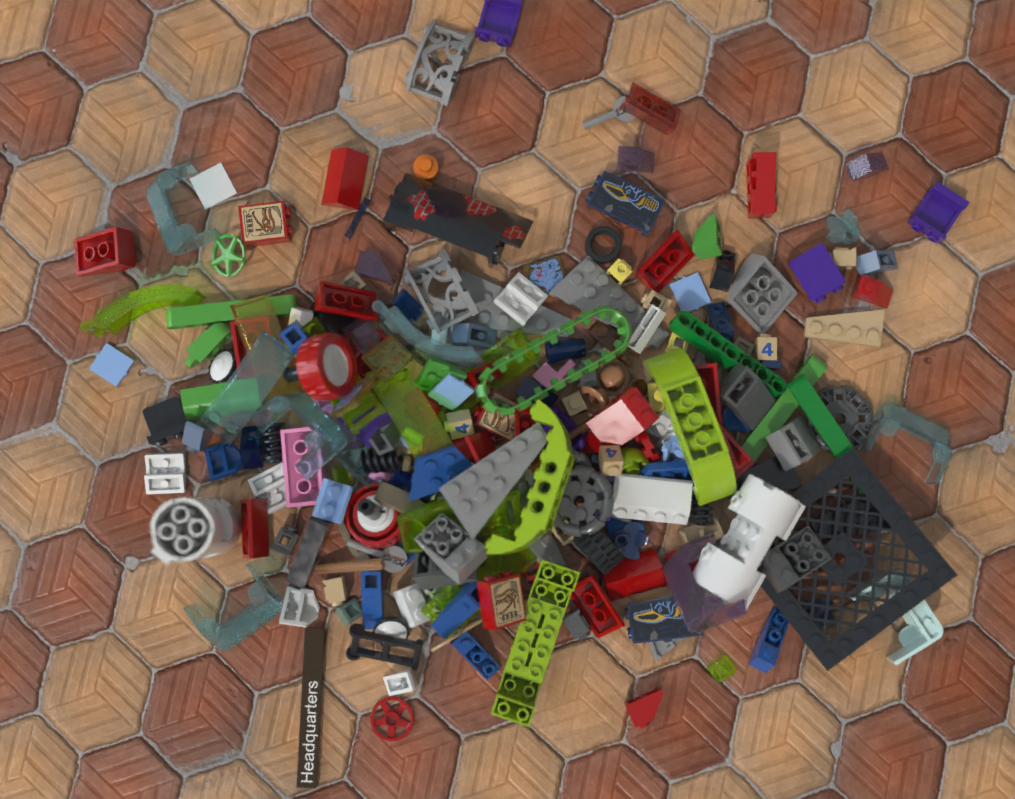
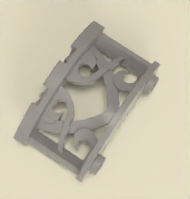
M433 19L431 24H427L425 27L424 36L416 52L411 70L406 74L404 83L407 85L405 90L440 101V104L448 106L453 99L460 76L457 72L461 66H464L471 53L476 34L472 32L464 34L437 24V20ZM434 35H438L440 37L436 39L434 38ZM452 47L451 50H455L457 53L454 55L450 54L449 48ZM445 48L446 56L453 64L441 66L434 73L429 64L428 55L436 50ZM447 72L448 76L443 78L441 73ZM419 75L423 76L421 84L426 83L430 79L427 88L415 85ZM435 86L443 94L434 92L431 89Z
M444 248L438 251V256L411 270H408V268L404 269L406 275L403 276L407 285L413 286L429 317L426 321L430 329H435L437 334L471 315L473 317L479 313L468 290L464 285L461 286L459 284L462 282V279ZM443 272H446L445 276L437 275V273L441 275ZM433 278L440 282H450L453 280V283L446 290V301L428 294ZM421 285H422V289H421V293H420V291H419V289H418L417 286H421ZM452 292H457L458 295H457L456 297H453V296H452L453 301H451V300H450V295H451V293H452ZM426 302L433 305L431 310H429ZM445 309H449L451 319L439 324L436 314L442 313L444 319L446 316ZM468 309L456 316L454 315L453 310Z

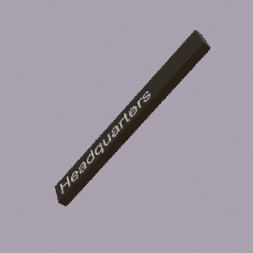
M305 628L297 788H317L325 628Z

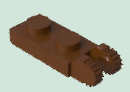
M601 321L588 333L610 353L616 348L613 343L620 339V335L613 328ZM626 348V350L630 352L632 356L636 358L640 356L639 353L635 352L631 348ZM615 353L616 358H619L627 366L630 367L632 365L631 360L623 354L618 355Z

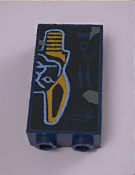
M604 171L602 176L598 175L594 183L596 188L594 192H589L585 201L588 203L587 209L593 208L642 232L641 235L648 238L666 200L609 172Z
M698 594L637 603L630 602L627 604V608H624L626 620L629 619L630 627L627 628L628 637L632 639L633 644L704 635Z

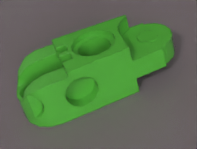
M220 322L213 324L208 330L205 329L188 347L187 351L190 355L184 363L191 369L206 359L211 360L232 338L231 326Z

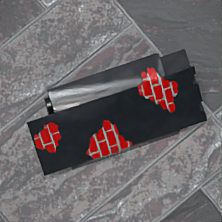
M408 173L404 175L402 182H399L396 186L394 195L391 194L389 196L390 205L383 220L387 230L394 232L396 226L413 232V229L486 256L488 257V267L490 269L493 268L494 264L498 265L501 257L500 248H504L505 244L521 249L534 222L533 220Z

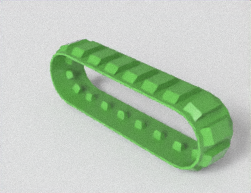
M606 305L595 307L593 313L588 310L576 317L577 322L571 319L559 327L560 331L555 328L543 335V341L537 338L526 345L527 350L521 347L509 354V360L503 357L492 364L493 369L487 367L478 377L481 383L476 386L477 399H481L483 402L482 408L490 414L498 412L500 417L510 416L514 414L515 408L520 412L532 405L530 400L533 399L535 402H537V399L542 400L549 396L548 390L554 393L566 386L565 381L570 384L583 377L582 371L588 374L599 368L598 362L602 365L616 358L615 353L618 355L623 353L630 344L628 338L632 335L631 323L627 322L626 315L618 308L614 310ZM597 315L599 320L605 319L606 316L610 318L612 323H616L618 326L617 333L620 335V339L613 343L616 348L611 353L604 349L600 352L602 358L595 362L588 358L584 361L585 367L576 372L573 368L567 370L568 377L561 381L554 377L550 380L552 386L545 390L538 386L533 389L535 395L525 400L521 396L517 398L518 405L511 408L508 403H502V408L496 406L497 401L493 398L491 400L488 399L487 394H490V390L485 387L486 381L491 383L494 379L491 373L497 369L502 373L507 370L506 364L513 360H516L518 363L523 362V355L531 350L535 354L541 352L540 345L547 341H550L552 345L557 343L556 336L565 331L568 335L575 333L574 326L580 323L587 326L591 324L590 318Z

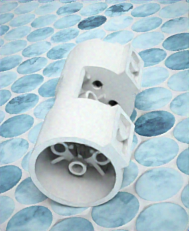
M748 474L740 490L732 497L728 507L738 515L731 521L730 529L722 537L719 548L708 543L702 549L698 559L699 562L690 578L724 600L747 610L766 575L757 570L758 566L776 536L785 541L787 540L806 506L776 487Z
M177 498L169 500L158 508L152 518L150 527L154 548L151 552L167 565L179 563L180 561H193L225 554L236 545L240 538V516L236 509L224 498Z

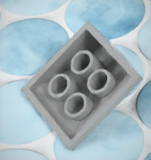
M752 253L740 267L726 300L760 335L766 333L798 292L765 256Z

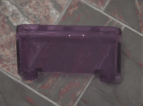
M714 533L683 544L663 564V574L685 626L694 633L746 615V602L744 599L725 606L722 599L717 595L703 597L689 567V563L699 558L702 549L708 543L716 546Z

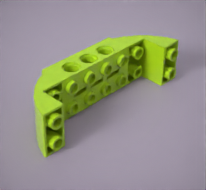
M679 347L644 360L650 378L654 377L695 485L693 491L699 506L737 493L735 474L727 445L701 378L687 353Z
M538 399L536 404L532 405L530 411L531 419L537 423L539 422V424L551 427L553 430L548 432L546 439L548 445L546 449L542 450L540 456L542 463L540 468H537L535 471L534 479L536 481L534 487L529 489L527 495L529 502L527 507L524 506L521 518L523 520L521 526H517L514 537H516V541L501 535L492 534V537H489L486 542V554L505 555L519 552L530 547L547 531L551 532L576 456L572 454L570 437L563 422L555 412ZM557 465L556 472L551 474L552 466ZM550 484V490L545 493V486ZM543 503L544 509L539 512L538 506Z
M545 560L541 561L525 604L526 621L520 622L496 693L491 711L492 715L527 727L530 726L536 708L535 702L572 591L574 592L580 572Z

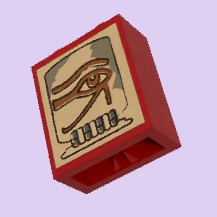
M284 201L238 206L242 243L246 248L291 242V236H293V227L289 225L291 209Z
M489 387L490 394H487L489 400L493 398L497 401L496 406L502 408V403H508L510 408L518 405V402ZM481 402L479 408L476 407L473 411L472 422L507 441H511L514 432V414L501 417L498 412L490 414L482 408L483 402Z
M511 570L501 571L498 576L487 575L484 576V580L477 581L483 629L498 630L526 621L520 574L512 573Z

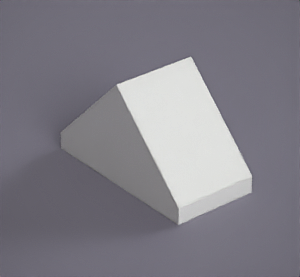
M411 667L383 677L389 696L411 692L418 687Z

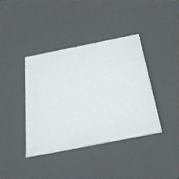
M222 163L190 178L205 210L237 194Z

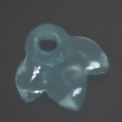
M846 209L842 218L836 216H828L826 218V225L830 230L826 235V239L834 244L842 242L854 244L859 239V231L856 228L858 220L854 213ZM846 233H851L852 238H848L846 236Z

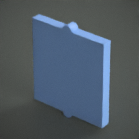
M698 272L688 277L683 276L681 280L669 284L680 311H698L700 307L711 303Z
M106 343L101 352L96 354V359L89 369L118 387L123 378L128 376L127 372L135 361Z
M449 373L428 393V396L439 402V405H444L453 411L475 389L465 383L463 379L460 380Z

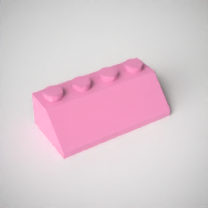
M312 426L280 430L286 507L315 505L323 479H329L325 427Z

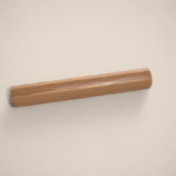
M383 558L319 562L315 565L314 569L317 574L383 570L385 561Z

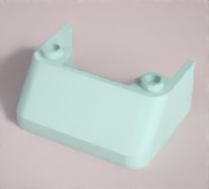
M901 569L892 570L893 572L903 573ZM883 573L876 576V584L887 585L888 574ZM891 575L890 585L901 587L903 576ZM873 577L865 582L872 583ZM906 577L905 587L912 582L910 577ZM860 585L859 595L863 596L866 593L871 595L872 586ZM857 587L849 591L847 594L856 595ZM875 587L874 597H880L885 594L886 588ZM890 589L889 597L891 598L900 590ZM925 600L902 616L907 623V626L902 628L898 634V639L903 647L887 656V659L894 665L900 664L939 640L943 635L942 625Z

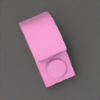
M570 359L556 372L545 362L532 378L541 387L547 389L552 386L551 379L556 377L559 381L563 380L564 377H568L567 370L574 368L576 364Z

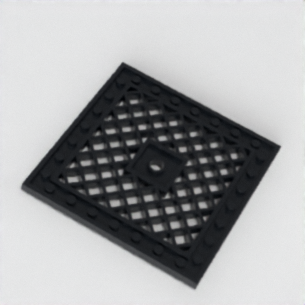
M851 448L790 495L806 506L805 509L808 507L807 518L799 517L798 520H805L806 527L809 526V521L821 522L820 532L814 533L816 536H819L820 542L822 537L833 538L823 545L831 560L820 566L828 577L818 575L817 568L815 575L808 574L805 576L814 578L813 589L802 587L803 578L799 582V587L790 586L779 593L775 591L767 577L764 578L760 586L828 671L955 578L957 573L854 449ZM850 476L854 482L844 481V479ZM842 483L854 485L853 495L841 494ZM839 484L838 494L827 493L829 490H831L833 487ZM857 486L866 497L856 496ZM827 495L838 497L837 508L825 506ZM823 496L822 506L812 505V503ZM841 497L852 498L851 509L840 508ZM855 499L866 500L865 511L854 510ZM870 502L879 513L869 512ZM811 507L822 509L821 520L810 518ZM825 509L836 510L835 521L824 520ZM839 511L851 512L849 523L838 522ZM854 513L865 514L864 525L853 524ZM868 515L879 516L878 527L867 526ZM883 518L888 522L892 529L882 528ZM823 523L835 524L834 535L822 534ZM838 525L849 526L848 537L843 531L837 535ZM852 527L863 528L862 539L851 538ZM793 528L790 537L793 536L794 533H798L799 531L794 530ZM867 529L878 530L877 541L866 540ZM881 530L892 532L891 543L880 541ZM896 533L906 545L895 543ZM776 536V540L772 544L777 546L782 542H778L779 537ZM851 541L862 542L861 553ZM865 543L876 544L875 555L864 553ZM880 545L891 546L890 557L879 556ZM894 546L906 548L904 559L893 557ZM909 549L919 561L908 559ZM837 553L845 555L846 561L843 564H836L834 562V556ZM864 557L875 558L874 569L864 568L869 563ZM878 559L889 560L888 571L877 569ZM893 561L904 562L903 573L892 571ZM908 563L919 564L918 575L907 574ZM922 565H923V566L925 567V569L927 570V571L924 572L923 574H922ZM758 566L757 570L763 573L761 568ZM859 571L858 581L848 580L849 577ZM862 571L873 572L872 583L861 581ZM877 573L888 574L887 585L876 584ZM891 575L903 576L901 587L890 585ZM906 577L916 578L905 587ZM817 578L829 580L827 591L816 589ZM831 581L836 587L843 583L842 593L830 591ZM846 583L857 584L856 595L845 593ZM860 585L872 586L871 597L859 595ZM875 587L886 588L885 599L874 597ZM789 589L799 590L798 600L794 597V595L790 592ZM890 589L900 590L889 598ZM801 590L813 592L812 602L800 601ZM816 592L827 594L826 605L815 603ZM830 595L841 596L840 607L829 605ZM844 597L856 598L855 609L843 607ZM859 599L870 600L869 611L858 609ZM874 601L884 602L873 610ZM801 604L811 606L810 616ZM814 606L825 608L824 618L813 617ZM828 608L840 610L839 621L827 619ZM843 611L854 612L853 623L842 621ZM857 613L868 614L857 622ZM814 621L824 622L823 632ZM827 623L838 624L837 634L826 633ZM841 625L851 626L840 635ZM827 637H832L835 639L830 642Z

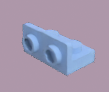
M671 435L669 441H665L662 446L661 452L663 454L660 462L685 461L677 437Z
M324 478L312 516L342 524L353 487Z

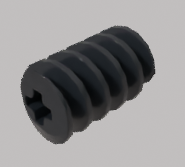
M271 423L261 427V431L267 432L262 435V438L267 440L262 443V446L268 447L263 450V454L268 455L263 458L264 462L283 463L280 432L283 429H280V427L285 425V423Z
M398 446L397 452H395L394 448L389 453L387 452L380 456L376 451L373 453L372 449H368L367 454L362 449L360 453L362 470L365 473L400 471L403 465L402 447Z
M692 488V509L690 510L691 517H689L688 521L699 526H712L713 523L708 522V519L713 518V515L708 514V512L713 511L714 508L708 506L710 503L699 506Z

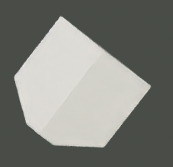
M287 586L279 624L307 627L318 618L320 607L314 591L302 588L298 590Z

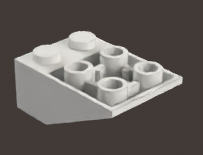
M417 583L394 591L393 595L404 623L408 628H412L436 618L459 591L458 585L422 590Z

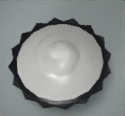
M224 348L223 351L219 350L218 354H215L214 359L211 360V365L208 367V375L210 376L209 380H212L213 383L227 382L235 375L237 371L236 359L230 349Z
M394 616L381 619L372 631L408 639L410 635V629L403 620Z

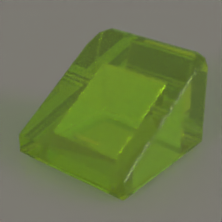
M349 466L332 468L333 481L345 485L351 484Z
M726 654L707 666L708 671L717 683L733 676L736 672V667Z

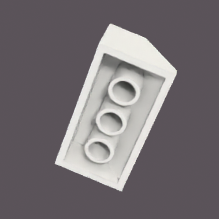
M630 474L615 476L611 490L612 498H614V508L611 517L687 525L691 510L693 481Z

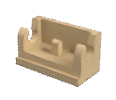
M713 516V518L708 519V522L713 523L712 526L694 524L678 531L687 551H692L725 535L717 518Z

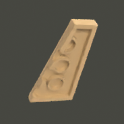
M885 309L808 317L805 319L803 337L879 348L881 347Z

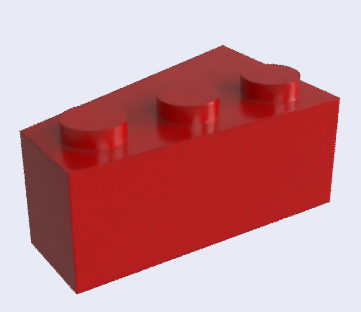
M753 152L746 162L748 218H771L777 211V201H775L776 152Z

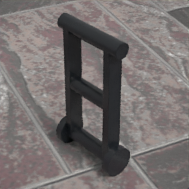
M359 623L350 626L349 634L352 636L351 646L346 650V657L349 660L356 661L361 657L409 666L413 670L418 669L423 640L413 641L365 631V627ZM360 639L383 643L382 652L360 648ZM391 645L413 649V658L389 654Z

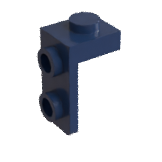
M720 302L706 305L713 330L733 343L734 328L725 303Z

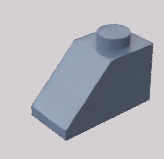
M875 250L857 256L856 269L859 275H872L898 269L894 251Z
M471 323L454 324L452 343L471 347L495 348L497 330Z
M186 421L182 443L187 445L186 449L191 452H204L214 431L198 423Z

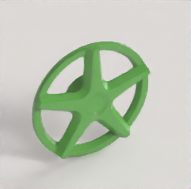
M224 234L215 239L211 264L219 274L232 277L242 270L246 260V251L244 244L237 236ZM232 237V242L229 247H226L222 240ZM237 242L242 247L243 257L237 255V251L234 249ZM219 246L222 251V255L216 258V250ZM235 261L242 262L239 269L232 273L231 263ZM225 262L227 273L219 268V263Z

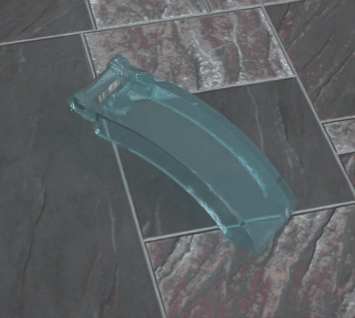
M379 300L372 304V308L378 313V317L386 319L384 323L393 334L397 332L406 343L427 357H436L459 367H480L484 365L482 358L471 345L458 347L436 341L415 328L397 307L394 306L388 310L383 302Z
M262 331L197 424L206 427L230 445L295 356V353L289 347L265 331Z

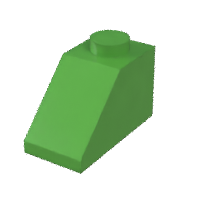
M712 214L694 233L692 250L694 254L697 253L700 260L722 255L721 224L716 214Z

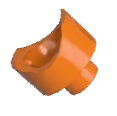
M425 154L416 158L413 170L416 177L431 182L438 175L439 166L433 156Z

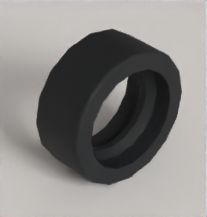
M599 226L593 229L585 241L587 256L598 264L612 262L618 256L621 249L619 234L607 226ZM598 235H608L614 242V249L607 256L597 255L592 249V241Z

